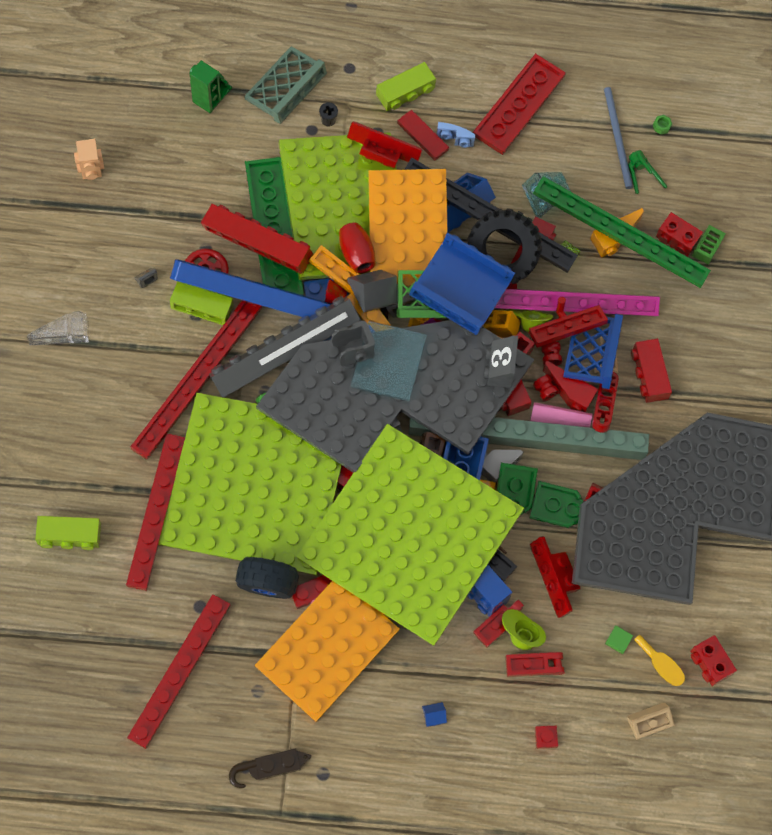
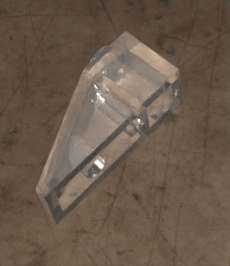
M75 311L27 334L29 345L89 342L87 313Z

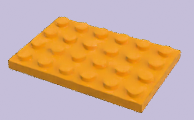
M446 169L368 170L370 239L375 251V266L370 272L383 270L396 275L398 284V270L426 269L447 234ZM403 274V284L406 287H410L415 282V279L410 274Z
M332 581L254 666L311 719L317 722L398 633L400 628L382 612Z

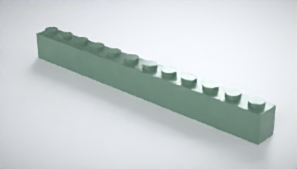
M496 417L481 436L489 439L488 444L636 460L644 459L648 454L649 434L617 430H608L602 433L589 427ZM410 418L408 435L422 436L425 432L433 433Z

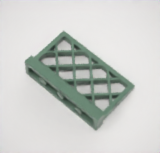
M291 46L244 96L245 100L273 116L274 121L281 124L327 74L325 62L320 59L316 61ZM292 54L298 57V60L288 62V58ZM311 64L312 67L307 70H302L301 65ZM299 65L300 71L289 72L290 66ZM286 67L287 73L276 74L278 68ZM290 77H301L298 82L290 83ZM277 79H288V83L277 85ZM266 81H275V85L264 87ZM289 88V92L287 94H278V90ZM276 90V96H265V92ZM263 92V98L254 99L252 97L255 93ZM277 101V105L273 109L266 105L267 102Z

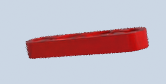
M615 372L612 374L610 389L602 388V384L599 383L592 427L597 432H607L611 425L619 376ZM602 392H609L612 396H604ZM600 406H606L609 410L604 411L600 409ZM601 418H604L603 424L600 423Z

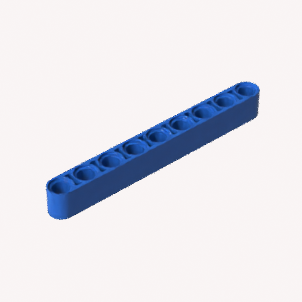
M178 259L174 261L170 279L300 317H310L316 314L315 311L318 308L331 305V303Z

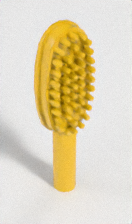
M638 635L634 641L652 658V665L659 675L673 686L682 685L685 675L677 663L666 654L657 653L641 635Z

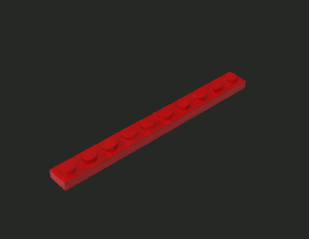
M244 300L241 301L130 446L131 450L148 460L164 439L166 433L170 431L195 398L196 393H199L208 381L211 370L221 364L262 310V305Z

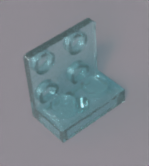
M562 172L534 173L522 184L536 217H542L552 207H555L533 194L543 176L570 191Z

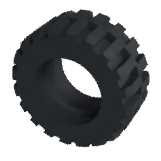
M508 208L506 210L497 209L485 214L475 223L468 235L467 244L475 246L479 252L488 255L486 243L488 237L494 231L509 229L515 232L521 239L522 253L517 261L506 265L515 272L510 282L515 284L521 279L524 280L536 267L542 253V238L539 236L538 227L532 223L533 220L525 217L524 213L520 211L515 212L513 209Z

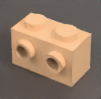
M95 139L76 141L77 152H74L78 173H82L83 179L88 180L102 177L101 169H104L101 149H97Z

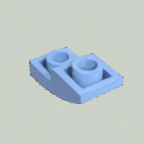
M438 122L437 135L444 140L455 139V146L463 148L474 147V133L457 125Z

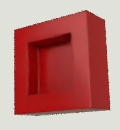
M557 725L535 727L537 749L558 748Z

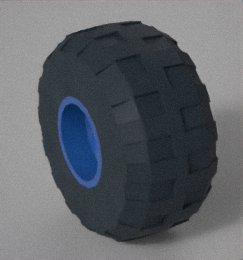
M245 557L239 563L235 581L240 589L267 597L289 599L296 592L299 575L297 569L291 565L270 559Z

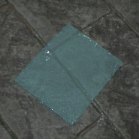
M369 321L368 326L375 341V356L363 362H357L351 387L409 401L427 335Z

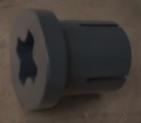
M327 102L320 106L319 114L323 125L332 126L335 124L338 115V108L335 104Z

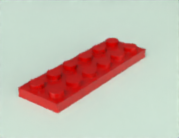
M535 53L473 131L475 138L504 155L563 80L566 72Z

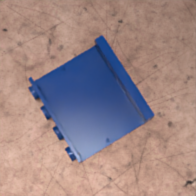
M447 232L443 243L418 281H415L409 295L473 334L478 335L512 281L515 272L508 266L496 262L490 255H484L479 252L475 246L468 245L461 241L458 236Z

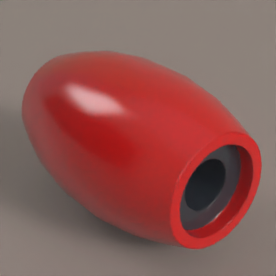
M353 222L344 225L339 230V243L345 260L356 273H365L375 266V251L370 237L359 223Z

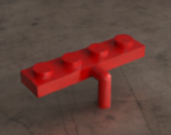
M559 297L556 308L559 318L529 328V335L538 348L607 324L608 318L600 305L566 315L564 312L566 299Z

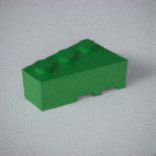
M202 60L190 69L192 102L211 114L233 87L229 85V82L225 80L219 71Z

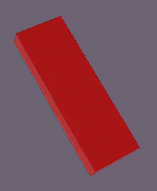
M412 110L397 120V124L434 161L449 150V146Z

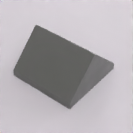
M377 270L348 277L347 279L363 313L398 303L396 275L383 270Z

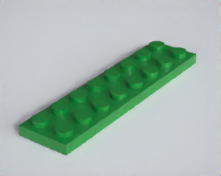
M281 157L245 161L253 219L260 222L261 226L265 228L270 226L277 230V233L281 235L285 233L293 238ZM258 254L262 284L304 296L302 280H299L298 272Z

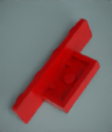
M355 121L351 123L347 138L363 144L360 155L395 168L399 159L409 162L411 158L419 161L422 153V148Z
M542 536L530 543V547L558 618H562L573 610L567 594L577 592L581 588L577 584H572L573 568L567 553L551 554L546 539Z

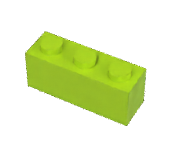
M423 62L376 86V95L386 111L395 110L408 101H414L424 93L432 92L435 88L436 78L427 64Z
M177 281L170 298L171 309L220 325H224L228 320L234 306L233 298L179 281Z
M37 516L35 540L42 548L61 546L63 549L81 547L84 550H93L94 548H99L101 522L99 518Z

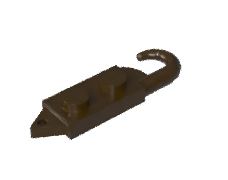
M295 748L238 763L231 768L229 781L234 787L240 789L246 787L245 784H240L235 779L236 774L240 771L249 769L251 776L256 780H264L300 771L301 767L312 755L297 751Z

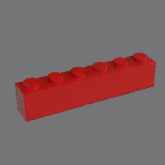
M211 204L201 221L206 231L302 275L309 264L308 261L314 255L310 245L303 241L296 242L290 235L285 233L281 235L270 226L265 228L257 220L251 219L250 221L245 219V216L241 213H232L221 204L219 206Z

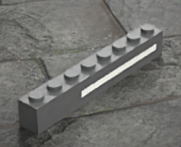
M340 296L332 301L333 304L330 306L318 308L315 311L316 314L310 317H302L298 320V324L293 327L289 325L283 328L277 336L271 335L263 340L264 343L261 345L249 347L245 354L233 356L229 359V363L214 367L209 375L222 398L289 361L303 344L324 341L331 337L335 330L346 326L349 327L361 320L350 299Z

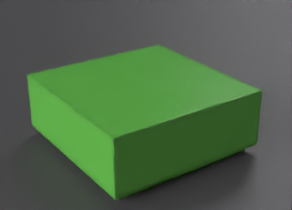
M615 625L605 644L623 654L633 635Z

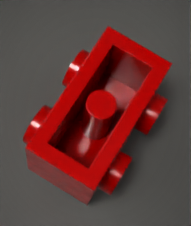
M671 212L659 228L656 237L663 244H668L679 253L688 257L700 241L703 232Z
M715 635L694 646L690 651L693 662L700 666L703 671L702 676L707 683L710 682L711 686L727 679L737 671Z

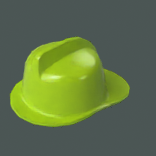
M510 309L516 316L520 317L522 328L528 333L529 328L553 319V315L538 310Z
M514 609L503 613L502 623L509 632L512 643L517 648L531 650L533 647H539L545 643L546 634L543 628L525 614Z

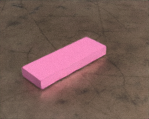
M534 402L530 421L590 428L592 413Z

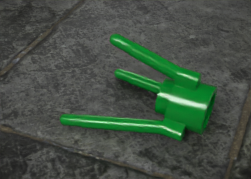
M637 150L630 154L629 160L631 162L628 163L631 171L636 194H639L635 168L637 170L646 168L665 189L667 188V185L651 166L642 150Z

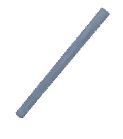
M611 87L604 88L624 184L626 189H631L633 185Z

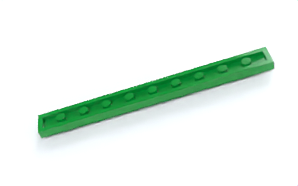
M544 176L533 192L535 196L699 288L702 287L711 271Z

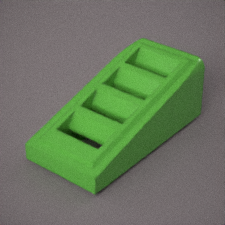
M709 225L692 256L709 265L726 233ZM709 232H712V233H714V234H716V235H718V236H720V237L717 238V237H715V236L709 234ZM708 237V238H710V239L716 241V243H714V242H712V241H710V240H708V239H706V238ZM705 242V243H707V244L713 246L714 248H711V247H709V246H707V245H705V244H703V243ZM702 247V248H704V249L710 251L711 253H708V252H706V251H704V250H702V249H700V248Z

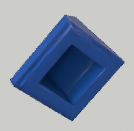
M443 702L422 706L426 727L447 723L446 709Z

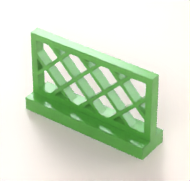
M398 270L397 318H447L432 308L425 306L417 299L410 306H402L403 296L407 292L410 293V289L413 286L412 284L407 288L403 284V274H410L415 281H418L420 276L417 278L414 274L422 275L424 270Z

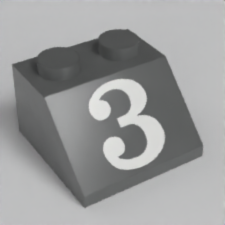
M518 336L492 341L491 348H487L486 360H489V366H485L484 378H487V386L511 388L515 374Z

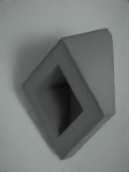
M149 268L137 275L135 280L141 288H144L158 280L157 271L154 268Z

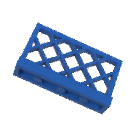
M615 314V318L607 317V324H610L609 327L603 331L600 327L595 328L598 333L592 337L587 331L582 332L587 339L581 343L575 337L582 333L571 336L563 377L600 383L602 388L610 389L623 315ZM602 336L606 343L599 346L595 340ZM591 343L595 349L588 352L583 346ZM580 349L584 355L576 358L572 352ZM599 352L603 358L596 362L592 355ZM588 358L592 364L585 368L580 362ZM577 365L581 371L577 373L570 372L569 368ZM596 368L600 372V377L593 376L588 371Z

